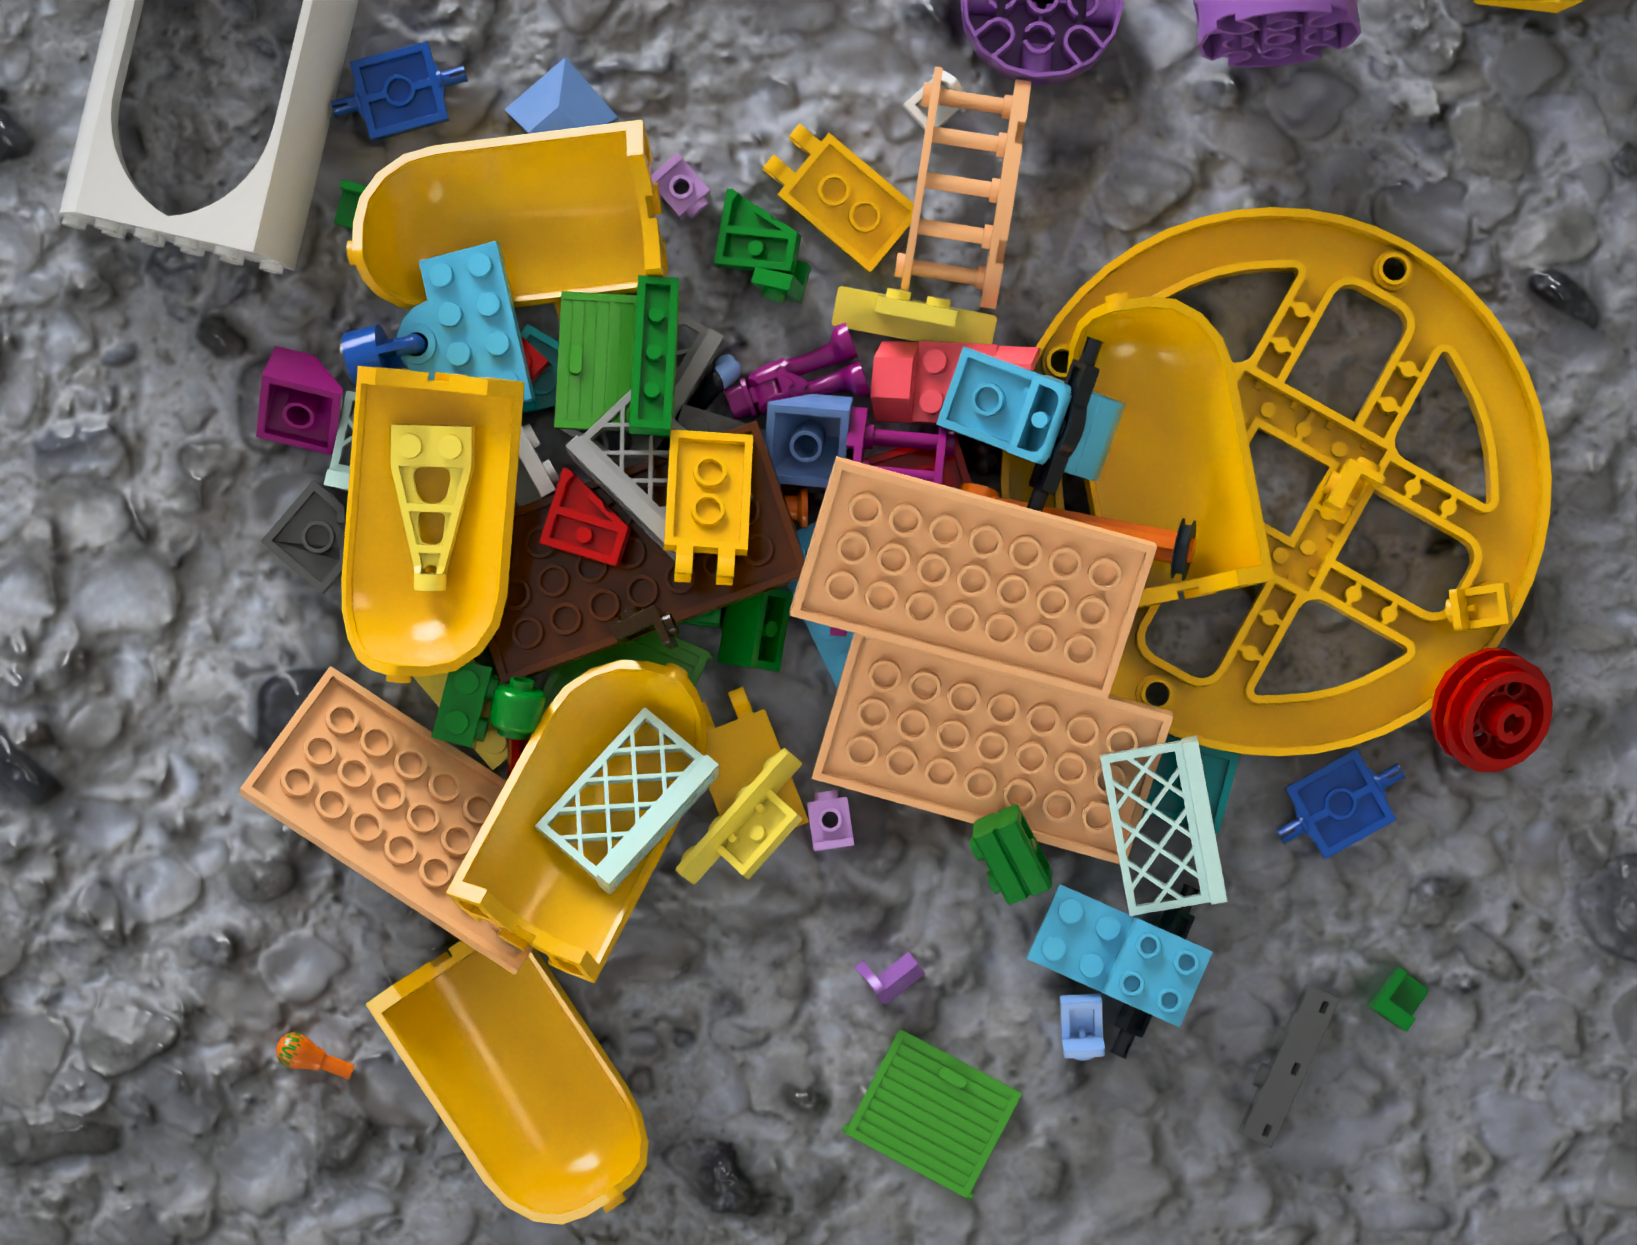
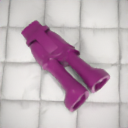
M846 322L833 328L830 341L822 347L793 358H780L777 361H772L754 370L747 379L741 378V384L725 389L724 392L734 419L737 420L751 414L754 419L758 418L760 414L767 415L769 401L809 394L830 395L845 391L850 392L857 398L870 395L871 391L860 360L811 381H806L800 377L801 375L837 363L859 358Z

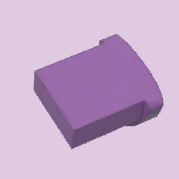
M909 952L877 977L864 960L854 967L874 991L880 1002L885 1005L925 975V972Z

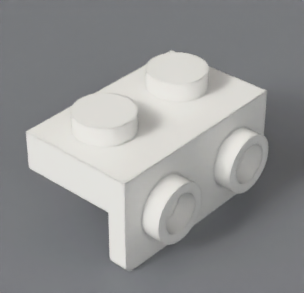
M530 423L525 426L521 424L515 496L519 506L555 494L556 487L554 484L559 482L560 479L551 461L548 459L542 462L535 448L540 446L541 443Z

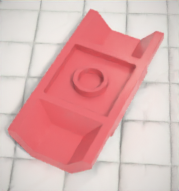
M882 341L874 355L870 398L875 421L936 425L963 347L974 349L1034 371L1040 358L1041 349L1039 347L999 346L997 344Z

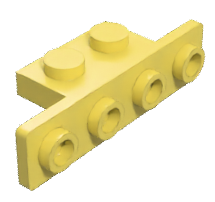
M846 286L838 288L832 317L833 326L846 322L848 329L915 342L993 343L997 317L993 314L951 307L950 299L936 296H927L926 302L910 299L911 292L887 288L886 294Z
M786 748L772 755L765 762L763 771L756 779L738 792L735 802L731 807L711 822L708 832L697 845L691 846L685 851L680 864L675 870L690 883L696 884L718 858L722 856L741 875L749 880L803 820L801 816L776 795L801 767L802 762Z

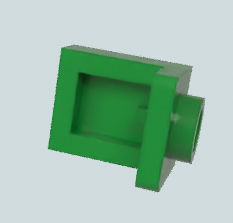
M797 261L795 275L755 267L751 283L762 293L761 297L768 301L784 304L785 300L801 304L811 272V266L806 262Z

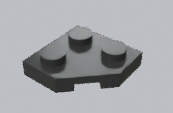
M313 480L264 536L261 542L324 595L342 574L346 507Z

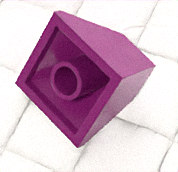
M279 346L274 347L262 374L256 437L332 455L340 423L344 389L315 355Z

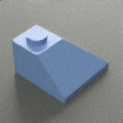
M566 57L505 109V112L525 134L611 124L619 119Z
M809 394L768 402L765 440L780 484L827 488L836 456L847 459L848 448H846L851 408L853 407V397Z

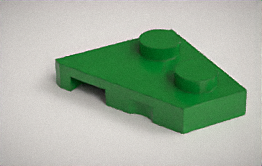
M727 188L714 264L718 268L754 271L755 267L795 275L802 236L785 223L772 217L764 209L742 197L735 190Z

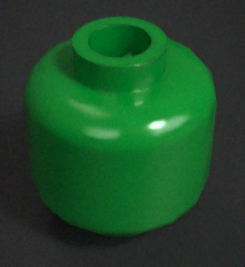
M513 676L510 677V682L499 684L494 689L489 719L491 724L498 729L497 733L500 736L515 740H526L530 738V734H533L545 711L546 696L542 690L534 686V680L527 677Z

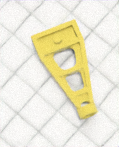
M392 424L390 466L414 566V590L445 591L447 589V571L475 467V426ZM444 467L449 471L451 476L446 497L441 502L426 503L419 497L414 479V474L418 468ZM422 512H441L445 516L443 538L440 543L426 544L422 541L419 526V515ZM428 565H433L437 568V572H425V568Z

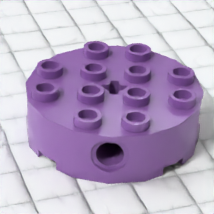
M960 0L963 30L978 58L1003 78L1014 81L1015 79L1031 81V86L1065 83L1091 69L1112 44L1124 6V0H1045L1049 4L1046 5L1045 9H1040L1035 2L1036 0Z
M1193 0L1198 26L1197 45L1202 57L1211 61L1225 57L1228 58L1229 66L1253 68L1304 63L1322 58V49L1331 47L1342 50L1353 44L1361 34L1357 0Z

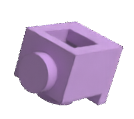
M678 152L651 175L652 183L658 182L661 200L680 221L687 215L691 219L695 218L709 205L706 199L711 195L710 189ZM679 181L686 182L689 185L688 192L682 195L677 194L674 191L675 184Z
M838 790L814 793L815 801L807 802L814 851L853 846L854 839L848 798H839ZM826 812H834L837 815L838 823L835 827L827 828L823 825L822 816Z

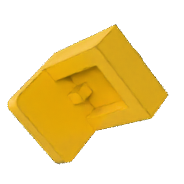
M1359 457L1357 461L1350 458L1344 463L1340 473L1333 470L1321 491L1327 495L1322 505L1335 512L1342 510L1358 479L1376 488L1381 487L1386 480L1385 476L1379 474L1381 467L1363 457Z
M1508 583L1449 590L1450 599L1446 600V615L1448 621L1453 623L1455 631L1514 623Z

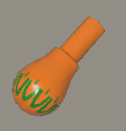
M287 1033L277 1043V1058L287 1068L310 1069L314 1071L321 1069L348 1080L354 1069V1064L326 1054V1050L317 1046L301 1033Z

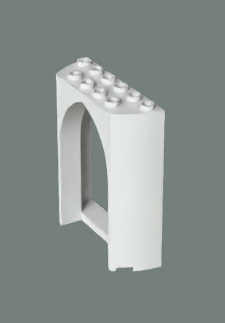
M110 0L58 215L60 218H63L62 224L81 230H86L87 224H91L95 228L101 229L102 234L125 239L126 233H130L140 238V242L164 248L165 243L170 242L174 243V246L180 247L181 252L204 257L205 251H210L214 255L220 256L219 260L234 265L243 266L244 260L260 263V270L282 275L284 269L295 271L333 111L331 100L336 98L359 0H303L275 122L263 154L248 176L226 196L197 211L174 216H167L160 212L141 194L127 170L119 141V106L144 0Z

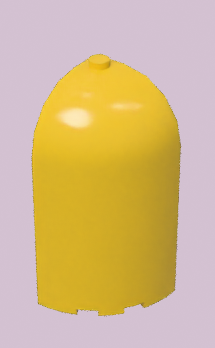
M643 120L434 145L403 154L377 172L359 197L353 221L352 241L347 242L348 261L350 265L356 266L362 280L378 297L408 310L427 301L419 261L493 241L499 242L501 246L514 308L561 302V291L623 295L637 293L638 275L669 277L666 240L662 239L659 231L658 217L655 218V215L663 214L658 182L652 183L651 179L653 155Z
M1129 292L1105 296L1106 303L1092 308L1078 321L1069 346L1067 366L1068 374L1072 360L1079 361L1087 336L1104 342L1095 363V367L1099 368L1100 371L1093 392L1126 403L1098 481L1084 478L1090 514L1177 532L1183 518L1185 519V525L1191 526L1193 521H1196V549L1186 579L1183 581L1182 574L1176 573L1172 579L1171 564L1153 560L1138 608L1178 600L1179 592H1184L1185 599L1216 594L1217 591L1239 589L1275 580L1235 369L1223 337L1201 312L1177 299L1149 296L1130 298Z
M358 366L341 577L342 614L347 639L357 660L372 671L386 674V681L411 683V676H432L456 671L483 652L500 626L508 594L525 384L523 381L491 377H469L462 374L435 372L434 380H428V372ZM392 424L475 426V467L447 571V589L445 591L414 590V566L390 466ZM444 467L418 468L414 474V479L419 497L426 503L441 502L446 497L451 480L449 471ZM422 512L419 515L420 535L424 543L438 544L441 542L445 524V516L441 512ZM428 565L425 568V572H437V568L433 565Z
M617 660L590 668L562 688L543 713L541 721L530 737L446 892L474 920L481 921L484 919L498 926L500 929L496 935L523 952L527 945L546 954L549 957V965L593 983L596 982L680 819L611 895L599 887L597 881L536 830L535 825L644 707L703 756L705 755L707 744L705 709L698 691L688 678L687 671L673 663H667L664 666L650 661ZM647 722L634 734L635 747L659 745V732ZM664 737V745H672V743ZM630 739L622 748L631 747ZM683 752L665 753L666 773L683 772L693 762ZM660 753L636 755L637 775L661 773ZM631 755L613 756L607 763L608 776L632 775ZM603 768L595 777H603ZM667 780V781H666V782H667V789L671 786V784H672L675 780ZM662 781L637 782L639 802L657 801L663 794ZM633 783L608 784L609 804L634 803ZM604 785L586 786L580 792V806L605 805ZM575 799L567 807H576ZM635 810L610 812L611 832L629 831L635 825ZM639 810V817L641 818L648 810ZM606 813L581 814L582 834L607 833ZM576 814L559 815L549 827L560 836L577 835ZM607 840L583 842V856L597 866L608 854ZM612 840V849L620 840ZM578 842L569 843L578 851Z
M459 941L448 949L452 954L451 957L447 951L365 1004L484 1184L507 1208L534 1222L563 1225L586 1217L601 1207L605 1213H608L626 1200L623 1192L636 1183L647 1166L649 1141L642 1113L627 1084L537 949L533 948L517 974L513 975L463 941Z

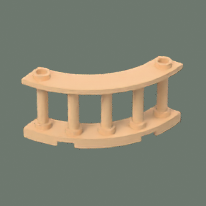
M935 67L933 83L924 82L921 106L929 107L907 250L906 254L898 253L894 277L902 278L900 290L904 291L909 290L911 275L975 285L974 289L982 290L980 307L996 309L1022 153V140L1027 119L1031 81L1015 79L1013 95L1005 94L1004 98L941 89L943 68ZM937 105L1002 114L1001 119L1009 120L1007 133L999 132V136L935 127ZM931 143L996 152V157L1003 158L1000 179L992 178V182L927 172ZM924 188L989 198V202L996 203L993 225L985 224L984 228L920 218ZM917 234L982 244L981 248L989 249L986 266L978 265L977 269L915 260L913 258Z

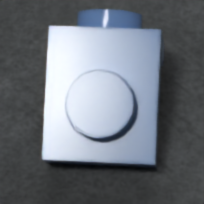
M1101 993L1061 995L1060 1021L1064 1057L1085 1061L1094 1057L1104 1056L1105 1045L1103 1040Z

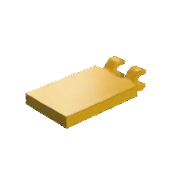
M799 123L789 135L788 140L807 153L809 157L794 172L773 154L762 170L784 186L777 194L779 199L870 274L910 226L914 203L833 135L828 133L820 141Z
M671 429L663 551H676L674 582L691 583L693 552L718 554L716 585L732 586L735 555L747 556L753 435Z
M743 687L728 692L738 719L717 728L714 725L706 702H702L706 712L707 728L705 755L707 754L719 764V777L709 787L719 816L724 814L735 802L738 792L744 786L751 784L763 771L765 762L772 755L781 751L766 710L762 709L753 713ZM791 777L776 795L803 818L796 826L799 827L809 823V820Z

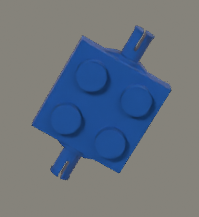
M428 41L351 61L350 66L355 81L354 95L331 100V105L335 117L359 111L366 122L370 140L374 142L449 122L444 101L445 87L468 82L464 65L441 72L433 60Z
M1353 749L1284 787L1294 805L1297 819L1276 829V833L1278 836H1281L1293 829L1292 832L1280 838L1284 845L1305 833L1314 841L1322 858L1327 859L1396 821L1387 803L1384 789L1401 779H1405V775L1403 772H1399L1388 778V776L1401 770L1398 763L1376 775L1366 766L1358 749Z

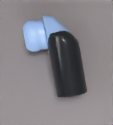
M723 354L716 359L715 368L691 396V401L696 407L707 410L719 394L739 378L741 365L735 360L734 356Z

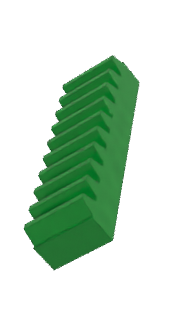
M638 275L629 434L670 436L679 278Z

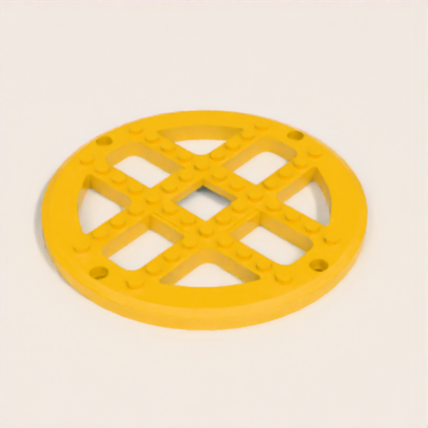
M1266 207L1213 214L1168 228L1136 244L1105 265L1073 295L1053 319L1036 346L1041 349L1034 372L1065 381L1067 373L1056 372L1051 366V357L1058 351L1069 353L1070 342L1078 321L1092 308L1106 303L1105 296L1129 292L1130 298L1145 296L1172 298L1190 288L1226 277L1265 272L1294 273L1295 278L1251 357L1243 362L1232 363L1235 369L1249 444L1257 429L1328 469L1290 537L1264 523L1275 580L1263 583L1215 671L1206 678H1197L1155 656L1146 645L1145 634L1160 605L1138 608L1110 691L1112 695L1151 705L1145 696L1146 689L1152 683H1161L1168 690V699L1163 705L1155 707L1173 711L1174 717L1168 735L1179 739L1197 735L1200 746L1241 755L1281 757L1317 754L1354 746L1388 734L1419 718L1431 710L1435 689L1445 672L1467 655L1484 648H1497L1512 625L1506 624L1455 631L1453 623L1448 621L1446 606L1439 612L1432 613L1426 611L1336 561L1338 554L1372 493L1456 539L1465 546L1469 553V564L1456 589L1508 583L1514 622L1534 582L1544 550L1551 509L1552 473L1549 440L1543 413L1529 372L1514 343L1497 318L1465 282L1440 261L1417 246L1377 226L1343 215L1316 210ZM1396 259L1402 263L1405 268L1402 279L1393 281L1385 276L1383 265L1386 260ZM1341 289L1358 291L1392 310L1399 316L1403 330L1396 347L1354 421L1285 384L1288 375L1335 292ZM1440 355L1445 358L1468 400L1477 425L1484 461L1485 504L1405 460L1399 455L1395 447L1396 434ZM1002 449L1001 498L1029 502L1034 488L1028 484L1036 464L1035 462L1013 455ZM1359 457H1363L1381 467L1379 474L1386 477L1381 487L1376 488L1358 479L1342 510L1335 512L1322 505L1327 495L1321 491L1333 470L1340 473L1344 463L1350 458L1357 461ZM1062 478L1054 496L1048 495L1045 506L1064 510ZM1316 601L1322 603L1401 647L1403 650L1401 656L1356 680L1333 688L1285 695H1256L1254 692L1259 679L1298 609L1305 602Z

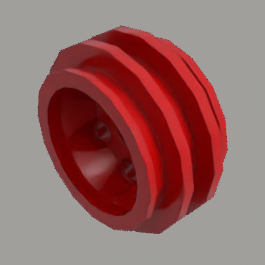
M1484 648L1467 655L1445 672L1435 689L1431 708L1434 737L1446 754L1477 772H1500L1526 760L1539 748L1549 731L1553 713L1550 683L1539 667L1506 648ZM1509 684H1510V692L1507 691ZM1482 732V735L1475 737L1476 734Z

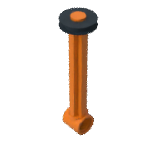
M963 483L959 490L1026 508L1028 505L1026 502L1000 498L996 490L979 484ZM1044 506V513L1155 542L1157 550L1153 560L1170 563L1172 579L1176 573L1182 574L1183 581L1186 579L1196 549L1195 520L1190 526L1185 525V519L1183 518L1177 532Z

